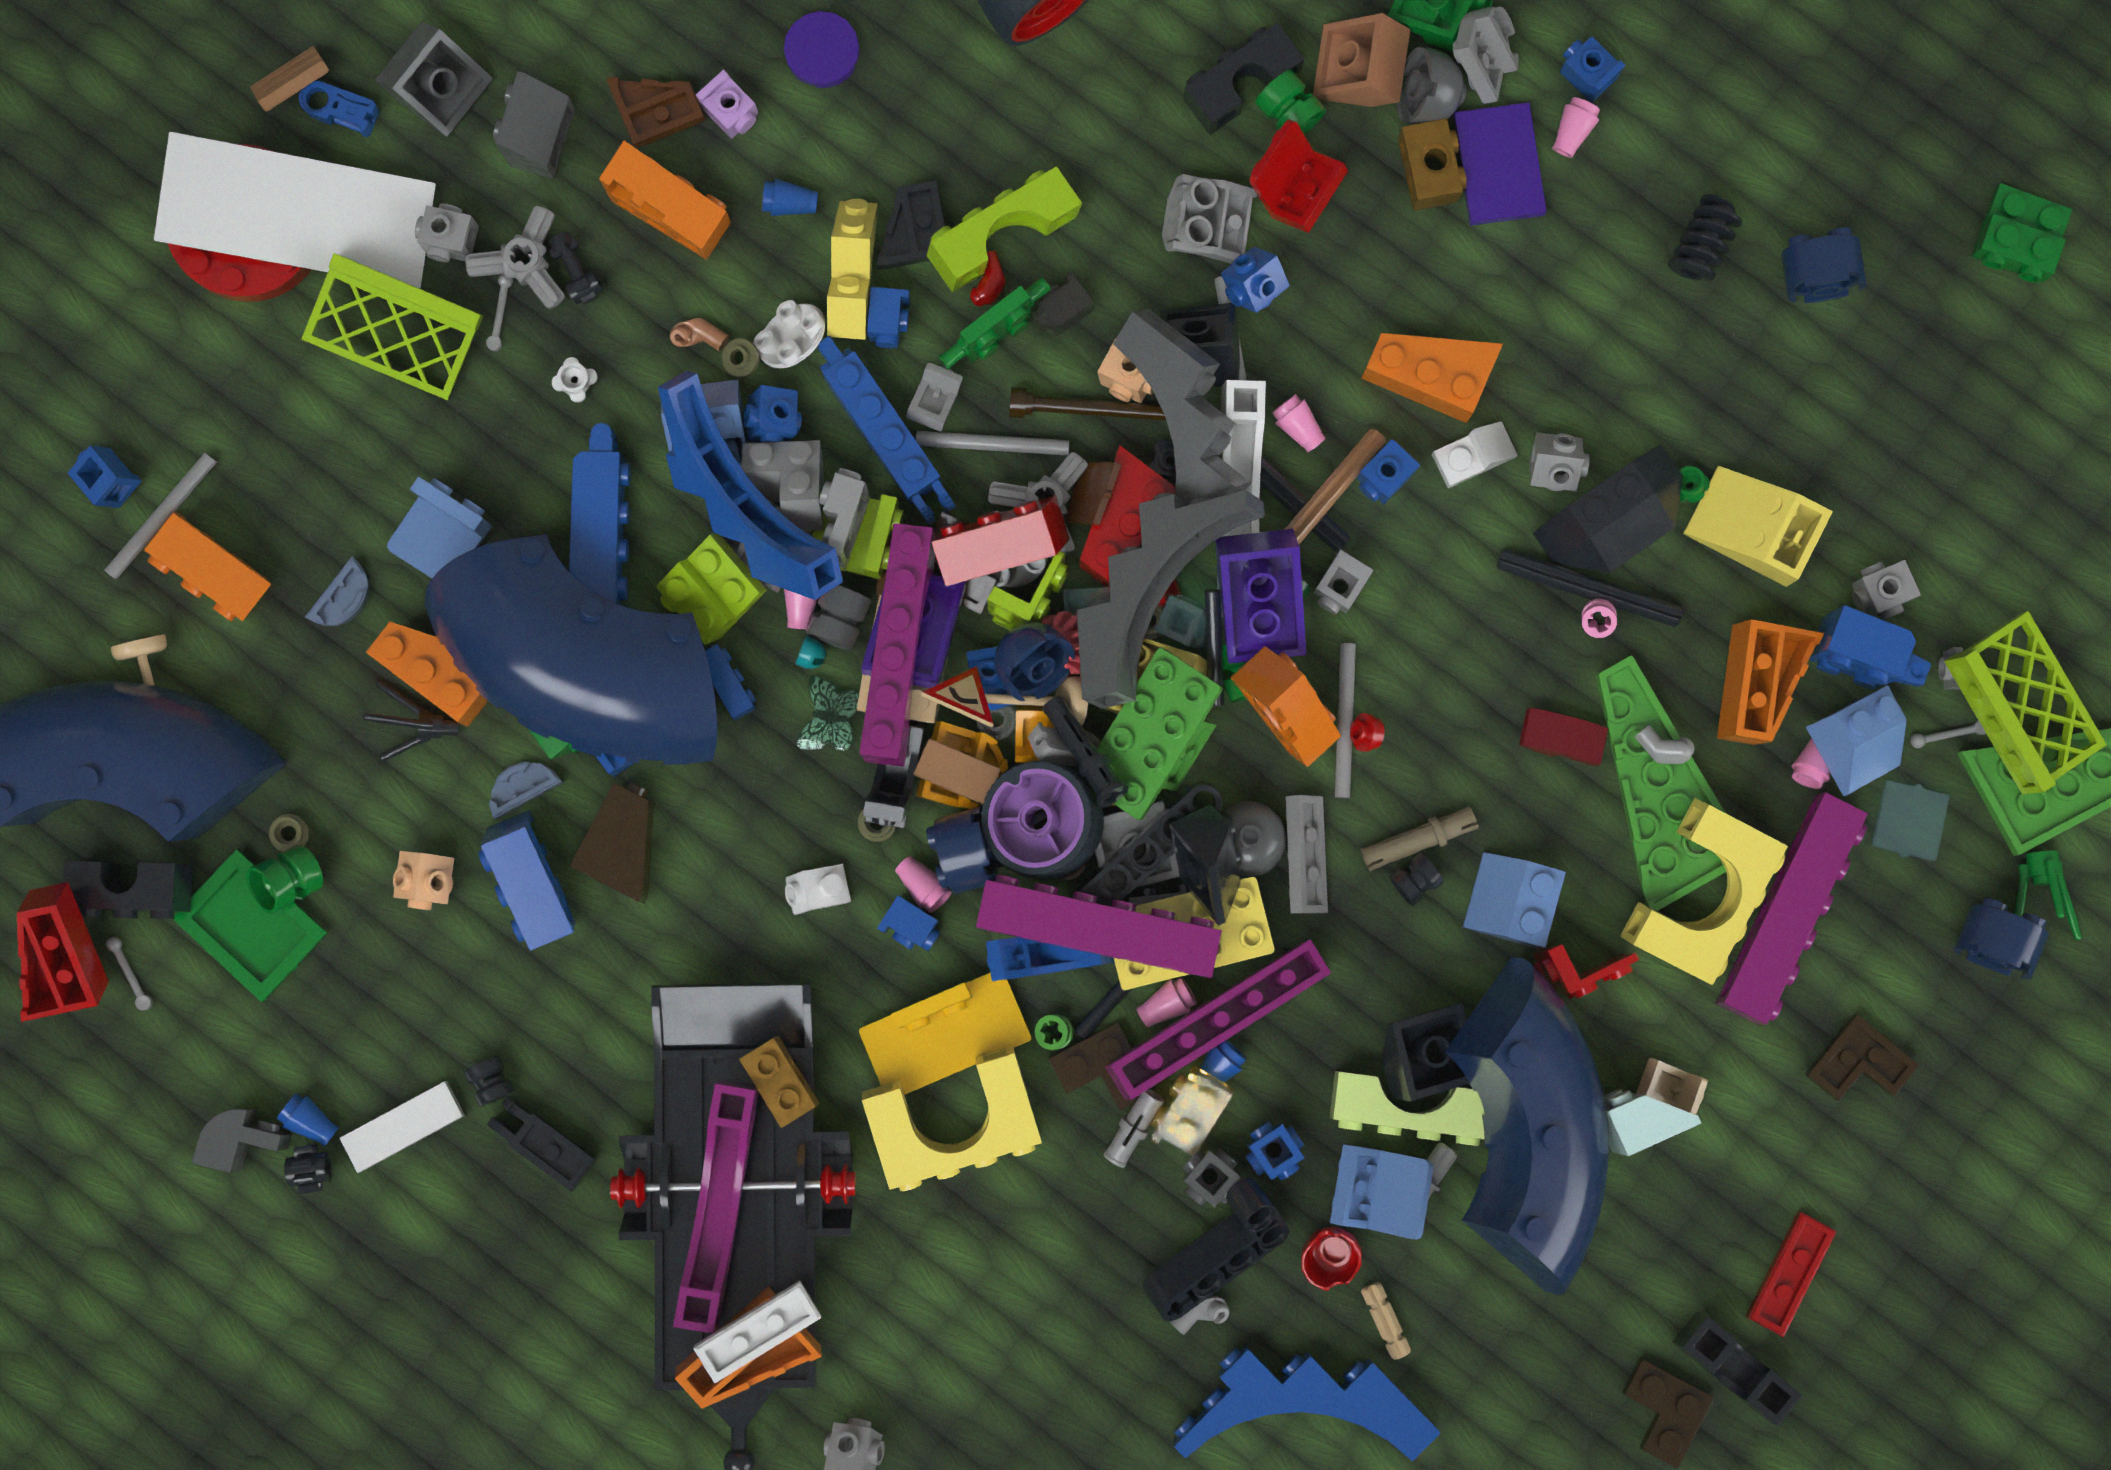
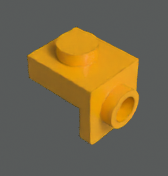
M1016 705L1015 762L1017 763L1040 761L1036 757L1028 739V735L1039 722H1042L1044 727L1055 729L1047 715L1042 711L1043 706Z

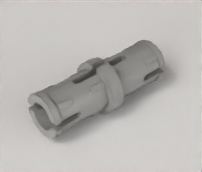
M1151 1089L1141 1093L1129 1114L1122 1116L1118 1123L1120 1129L1108 1149L1105 1150L1103 1156L1114 1165L1124 1168L1139 1141L1145 1140L1148 1136L1149 1130L1147 1128L1165 1100ZM1143 1115L1138 1124L1136 1125L1129 1139L1125 1140L1130 1131L1132 1130L1139 1116Z

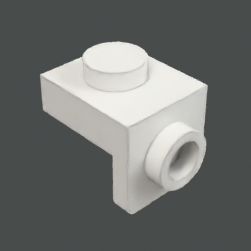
M843 864L801 871L786 877L785 896L788 904L792 907L794 915L851 902Z

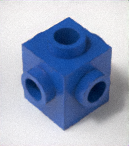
M1255 246L1247 253L1235 258L1233 263L1221 272L1227 287L1225 293L1231 303L1255 313L1268 307L1274 298L1290 286L1277 255Z
M760 385L748 397V404L743 413V425L747 427V441L759 443L789 442L797 435L802 422L801 413L797 412L798 391Z
M1270 1121L1250 1133L1253 1140L1246 1145L1251 1153L1245 1157L1258 1176L1265 1172L1269 1179L1272 1180L1278 1177L1282 1181L1300 1169L1297 1163L1304 1159V1156L1299 1149L1305 1145L1292 1126L1285 1129L1281 1123L1272 1126ZM1275 1142L1279 1144L1281 1151L1277 1157H1269L1267 1155L1266 1148L1270 1143Z

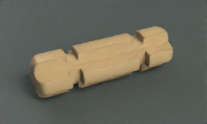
M1374 1282L1365 1286L1361 1293L1366 1304L1371 1305L1369 1311L1382 1339L1387 1341L1385 1346L1390 1357L1393 1360L1405 1357L1411 1352V1348L1406 1337L1401 1336L1402 1328L1390 1302L1385 1300L1387 1295L1382 1284Z

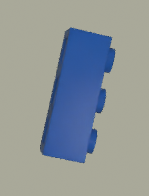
M718 644L707 649L705 653L713 686L731 717L736 721L755 710L756 708L753 703L757 700L751 690H745L741 684L744 678L738 668L733 670L729 661L732 658L725 647L721 649Z

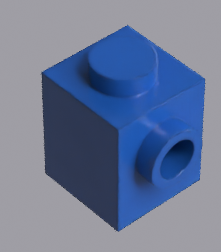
M1391 439L1360 471L1356 478L1361 483L1358 487L1371 501L1375 502L1378 499L1385 505L1415 474L1420 464L1398 443Z

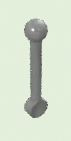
M505 273L501 274L498 278V283L501 287L493 333L486 341L487 347L493 352L499 351L503 346V342L499 337L508 288L513 284V278L506 279Z
M1977 720L1973 725L1929 735L1913 734L1910 743L1915 748H1922L1928 742L1970 733L1984 735L1986 732L1979 720Z
M110 937L106 942V948L114 952L137 997L135 1000L136 1007L139 1010L150 1009L153 1005V1000L149 995H144L121 950V940L118 937Z

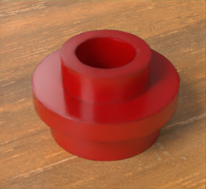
M1361 713L1350 727V738L1358 751L1369 752L1380 747L1383 742V722L1379 718H1375L1373 714Z

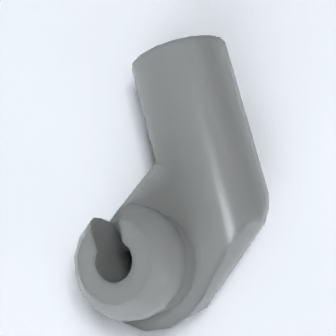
M1647 725L1634 736L1652 759L1659 764H1683L1689 761L1695 749L1693 742L1686 737H1680L1679 740H1662L1650 725Z
M1211 1295L1187 1314L1177 1320L1170 1321V1323L1181 1334L1185 1335L1197 1320L1214 1321L1216 1324H1220L1227 1320L1230 1311L1224 1299Z

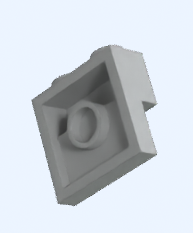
M840 468L838 473L835 472L832 483L825 482L819 503L823 504V511L828 520L822 542L836 548L839 566L846 569L870 500V495L866 483L860 481L862 477L860 474Z

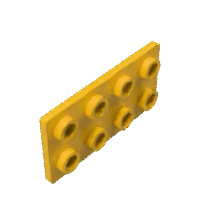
M991 972L896 1011L890 1016L859 1029V1034L881 1086L900 1080L904 1095L975 1065V1057L1009 1046L1015 1048L1031 1040V1035L1008 981H992Z

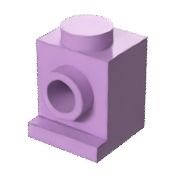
M724 69L696 94L701 109L731 139L738 133L744 134L756 122V116L759 114L756 104L729 77ZM731 99L735 100V104H734L733 107H731V108H724V107H723V106H725Z

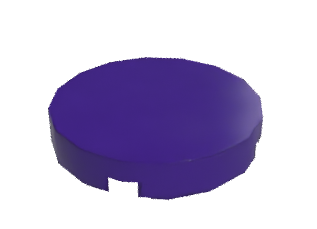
M817 11L806 14L793 23L785 38L784 53L788 68L797 80L803 83L806 82L809 85H815L817 88H828L841 84L852 75L858 62L860 47L856 32L846 19L835 13Z

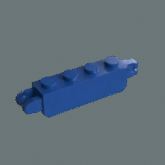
M830 336L820 341L817 348L827 362L820 367L826 383L910 505L914 504L928 525L936 520L933 511L925 504L922 497L932 490L937 495L938 501L943 508L947 509L948 512L954 509L956 506L942 486L940 475L855 351L851 352L848 348L841 353Z
M601 422L600 424L593 425L594 427L591 429L589 451H581L573 458L569 572L589 590L613 603L621 605V600H627L628 580L627 577H622V562H628L629 542L628 539H623L624 524H629L630 503L629 501H624L625 486L631 485L630 463H625V458L618 452V444L616 443L618 439L614 430L607 423L603 424Z

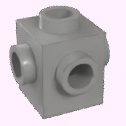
M440 204L439 208L426 205L424 216H419L416 222L415 238L418 239V244L427 253V257L445 263H448L450 258L466 261V256L473 252L479 225L471 215L463 214L462 210L456 206Z
M1536 432L1529 461L1530 486L1545 487L1552 491H1577L1580 477H1586L1589 468V454H1584L1582 438L1565 433L1553 435Z
M1905 560L1885 568L1883 562L1867 567L1860 571L1863 578L1852 583L1854 589L1852 591V598L1857 609L1871 616L1880 614L1882 620L1904 612L1902 604L1921 596Z
M848 1418L847 1424L834 1422L832 1433L829 1432L824 1442V1455L826 1457L824 1470H876V1465L881 1464L884 1456L885 1445L881 1441L883 1435L872 1429V1423L866 1420Z

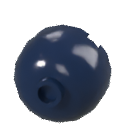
M1028 622L1016 626L1002 638L995 651L994 665L1000 682L1011 696L1019 701H1025L1022 696L1032 695L1037 700L1056 690L1067 678L1070 670L1064 666L1069 662V657L1074 660L1075 653L1072 644L1050 625L1040 622Z

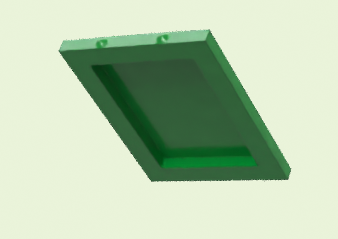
M236 849L200 889L191 896L190 912H177L173 920L261 1003H264L282 982L298 968V965L321 942L328 932L296 902L275 913H267L262 910L252 897L246 880L247 870L255 864L240 850Z

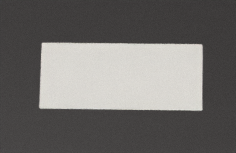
M169 132L154 240L324 272L329 271L330 260L333 253H336L417 288H421L426 252L418 244V239L415 238V226L419 216H424L426 205L433 206L436 184Z

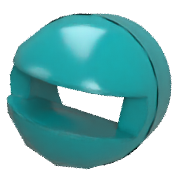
M806 635L795 664L807 669L820 667L824 663L823 658L827 656L823 643Z

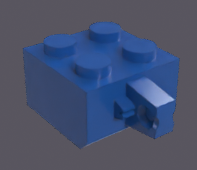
M1846 605L1822 617L1817 632L1824 633L1820 644L1815 646L1809 658L1810 661L1817 663V669L1831 675H1839L1840 672L1854 677L1853 683L1872 690L1876 686L1881 687L1893 681L1916 687L1924 685L1931 663L1912 653L1916 640L1910 630Z

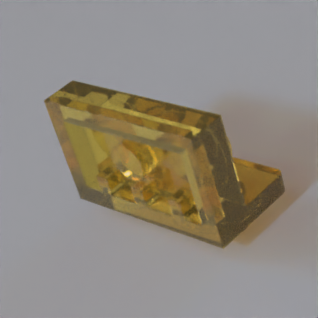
M1195 1065L1187 1077L1179 1074L1169 1091V1095L1174 1097L1168 1108L1161 1105L1150 1123V1126L1155 1128L1150 1141L1157 1145L1162 1137L1192 1155L1196 1150L1200 1149L1231 1099L1235 1089Z

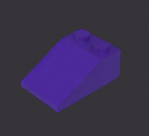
M1285 529L1223 536L1216 539L1217 571L1228 664L1248 662L1264 646L1277 655L1281 652H1284L1289 657L1306 655L1300 547L1294 530Z

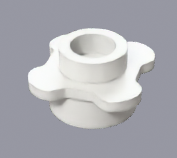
M570 357L564 361L558 370L557 376L553 377L552 386L556 391H564L570 395V399L573 402L578 403L586 398L585 392L591 384L597 382L598 376L594 369H586L579 364L576 358ZM577 377L578 381L577 383H572L571 379Z

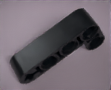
M1242 1179L1236 1182L1227 1192L1226 1201L1234 1213L1162 1264L1144 1280V1292L1165 1321L1177 1320L1280 1246L1288 1237V1225L1254 1179Z

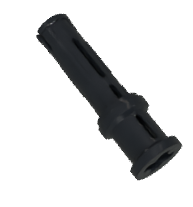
M1057 696L1049 700L1043 706L1042 711L1047 715L1079 764L1078 775L1081 779L1087 780L1097 795L1096 803L1099 807H1107L1117 802L1128 792L1129 787L1127 783L1119 780L1110 766L1111 759L1109 756L1098 752L1083 726L1066 703L1064 696Z

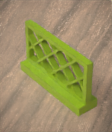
M333 253L328 266L329 271L301 340L445 400H449L484 315L342 255ZM335 279L350 284L356 297L355 301L336 308L330 295ZM358 288L371 294L361 298ZM381 297L387 300L393 316L372 323L364 302ZM328 302L331 310L322 314L325 304ZM394 303L408 310L398 313ZM359 305L368 326L347 334L339 312ZM416 312L424 316L430 331L409 339L400 318ZM331 315L334 316L342 336L330 341L313 336L319 320ZM430 319L445 325L434 329ZM395 320L404 341L384 349L375 328ZM451 327L466 333L460 349L445 354L437 333ZM370 330L379 351L365 357L356 354L350 338ZM432 335L440 357L420 364L411 343ZM344 340L348 350L335 344ZM407 346L415 367L402 372L392 369L386 353ZM457 355L451 368L447 358ZM381 356L385 365L371 359ZM443 360L449 374L444 389L429 384L422 368ZM418 371L421 380L407 374Z
M2029 611L2021 612L1965 651L1955 653L1944 661L2022 795L2046 792L2056 785L2055 780L2107 745ZM2020 625L2028 636L2026 650L2011 646L2014 629ZM1988 647L2000 650L1996 670L1988 668L1979 654ZM2010 653L2024 657L2021 677L2006 673ZM2034 660L2043 662L2047 668L2046 683L2031 680ZM2005 680L2020 684L2016 703L2008 702L2002 693ZM2029 686L2044 690L2041 710L2026 706ZM2054 693L2062 695L2067 702L2065 717L2051 713ZM2025 713L2039 717L2036 737L2027 735L2022 727ZM2049 720L2064 724L2060 744L2046 740ZM2074 727L2081 728L2090 744L2082 749L2070 747ZM2044 747L2059 750L2057 765L2050 771H2048L2042 761Z

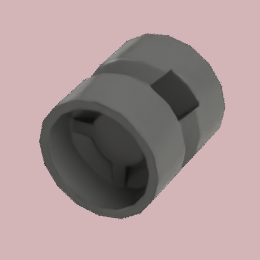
M838 585L819 597L817 603L821 607V611L813 613L805 633L825 644L852 652L860 633L856 624L865 620L872 601L855 591Z

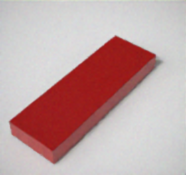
M1798 1211L1745 1317L1784 1337L1837 1231Z

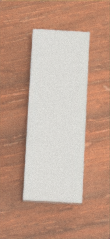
M444 1081L342 1136L340 1140L356 1172L360 1173L464 1117L465 1114L448 1081Z
M798 1281L694 1345L693 1349L713 1382L716 1383L819 1320L821 1314L801 1281Z

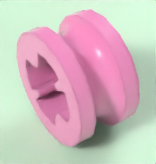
M1594 599L1584 606L1582 610V627L1587 634L1595 638H1604L1615 630L1617 626V613L1611 602L1605 599ZM1601 612V615L1605 617V624L1598 625L1597 621L1593 620V613Z

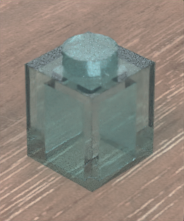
M1169 595L1155 631L1186 646L1203 647L1206 641L1205 605L1186 596Z

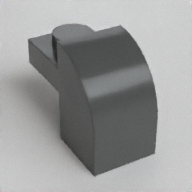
M258 1109L228 1110L216 1115L204 1126L197 1142L192 1163L229 1173L242 1171L249 1144L275 1151L288 1149L292 1134L280 1131L281 1124L258 1119L257 1124L254 1125Z

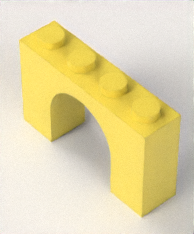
M1694 798L1676 833L1709 849L1722 861L1727 874V889L1723 901L1712 914L1695 922L1676 921L1638 902L1620 937L1632 945L1713 985L1716 978L1720 977L1726 970L1728 956L1735 943L1739 942L1745 935L1747 921L1754 908H1757L1763 902L1766 895L1765 888L1772 875L1782 867L1785 859L1784 853L1788 846L1713 806Z
M1013 1046L975 1057L978 1073L988 1102V1112L978 1132L969 1139L959 1143H938L925 1137L917 1129L912 1120L900 1080L862 1092V1103L890 1190L898 1187L900 1191L911 1190L922 1184L921 1180L937 1176V1179H947L960 1173L959 1168L972 1164L976 1168L986 1167L997 1162L998 1156L1011 1152L1013 1156L1025 1155L1034 1151L1035 1145L1042 1143Z

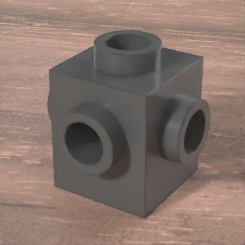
M1208 1148L1203 1154L1196 1150L1182 1167L1187 1172L1182 1179L1188 1184L1184 1192L1200 1206H1203L1206 1201L1214 1208L1219 1202L1225 1205L1227 1203V1192L1240 1178L1233 1171L1237 1163L1220 1148L1215 1154ZM1206 1169L1216 1171L1217 1178L1213 1183L1208 1184L1203 1181L1202 1174Z

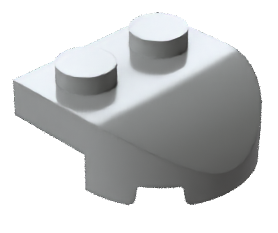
M1486 7L1467 13L1461 20L1457 40L1453 43L1454 57L1458 63L1462 64L1468 75L1471 89L1477 91L1483 104L1498 101L1503 74L1518 70L1519 55L1518 53L1511 52L1508 37L1515 34V30L1508 13L1503 7Z

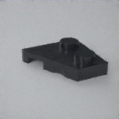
M936 180L898 188L893 213L889 218L885 231L886 236L877 258L878 270L930 261L927 253L931 237L938 230L945 227Z

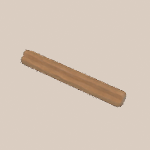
M1376 429L1368 430L1285 528L1294 530L1298 544L1304 540L1359 475L1360 471L1382 448L1386 439Z

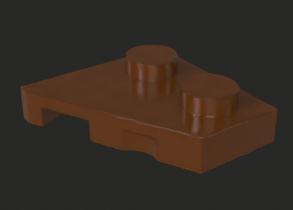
M618 77L606 79L636 149L705 121L690 82L670 81L668 83H661L653 79H641V82L620 81Z

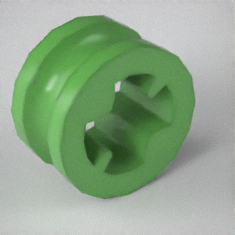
M1047 1015L1036 1024L1035 1038L1044 1049L1055 1050L1064 1048L1073 1039V1024L1064 1015ZM1055 1022L1059 1024L1057 1030L1062 1033V1037L1053 1039L1052 1042L1050 1040L1051 1033L1047 1031V1026L1055 1025Z

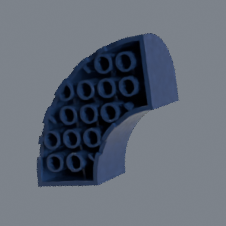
M546 534L503 540L477 547L458 556L442 567L428 584L424 606L441 645L444 644L454 658L453 663L460 673L464 672L476 684V690L496 708L501 706L507 712L517 717L519 724L547 739L552 736L572 744V749L601 757L602 753L626 758L625 762L639 763V759L663 760L664 765L713 761L717 742L715 695L707 656L693 613L658 614L643 612L618 605L599 596L580 583L563 566L553 551Z
M94 680L60 684L31 691L0 704V827L36 824L59 808L86 799L118 806L135 814L155 828L168 842L200 838L283 768L287 762L267 741L252 729H248L222 709L205 703L190 694L132 681Z
M1511 957L1445 1051L1468 1078L1473 1091L1478 1092L1485 1112L1482 1115L1485 1147L1489 1148L1486 1173L1481 1174L1476 1194L1462 1221L1541 1289L1552 1294L1563 1295L1581 1267L1601 1214L1609 1159L1608 1119L1603 1089L1594 1059L1584 1035L1569 1008L1551 984L1527 960Z

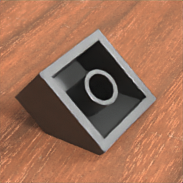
M421 21L375 81L404 107L447 137L493 78L442 30Z

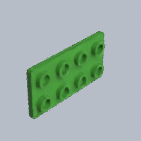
M1164 648L1157 649L1136 684V701L1123 705L1097 748L1099 753L1102 752L1109 756L1111 768L1119 780L1125 781L1129 787L1128 792L1113 804L1137 820L1144 819L1162 788L1177 791L1217 726L1207 719L1206 716L1223 690L1221 685Z

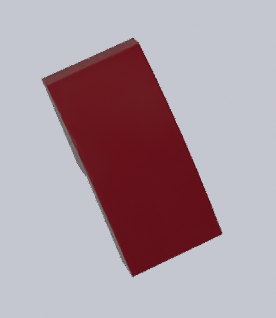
M1527 708L1519 746L1551 757L1561 755L1589 766L1601 765L1608 728L1559 713Z

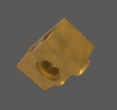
M1447 118L1402 127L1398 136V144L1413 211L1457 203L1463 189H1466L1467 182L1463 166H1457L1455 153L1459 150L1458 138L1455 130H1449ZM1435 158L1441 162L1443 169L1431 170L1426 166L1424 160Z
M779 1036L774 1037L739 1059L781 1128L820 1104Z

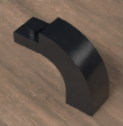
M909 719L910 732L904 767L877 764L873 785L864 805L863 816H866V822L899 828L905 827L917 777L913 774L922 755L927 722Z

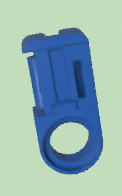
M321 81L312 82L301 89L299 93L300 105L311 118L332 125L334 122L335 124L360 132L363 137L370 136L380 112L373 100ZM316 92H325L328 95L326 106L319 110L310 108L309 99L311 95Z

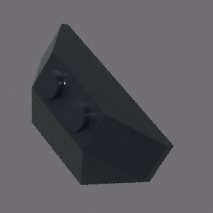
M1660 444L1567 506L1532 534L1553 564L1610 573L1675 528L1683 475Z

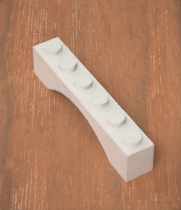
M1226 380L1221 389V412L1236 424L1229 433L1232 437L1231 441L1220 454V458L1251 482L1247 491L1259 498L1261 454L1265 423L1266 381ZM1259 519L1238 526L1223 536L1259 533ZM1217 579V589H1219V580H1218V579Z

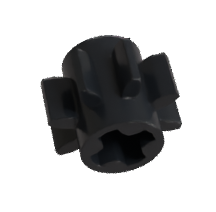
M318 1145L294 1148L295 1156L286 1157L284 1163L287 1185L289 1187L298 1186V1194L322 1191V1182H329L332 1178V1164L328 1152L318 1153Z

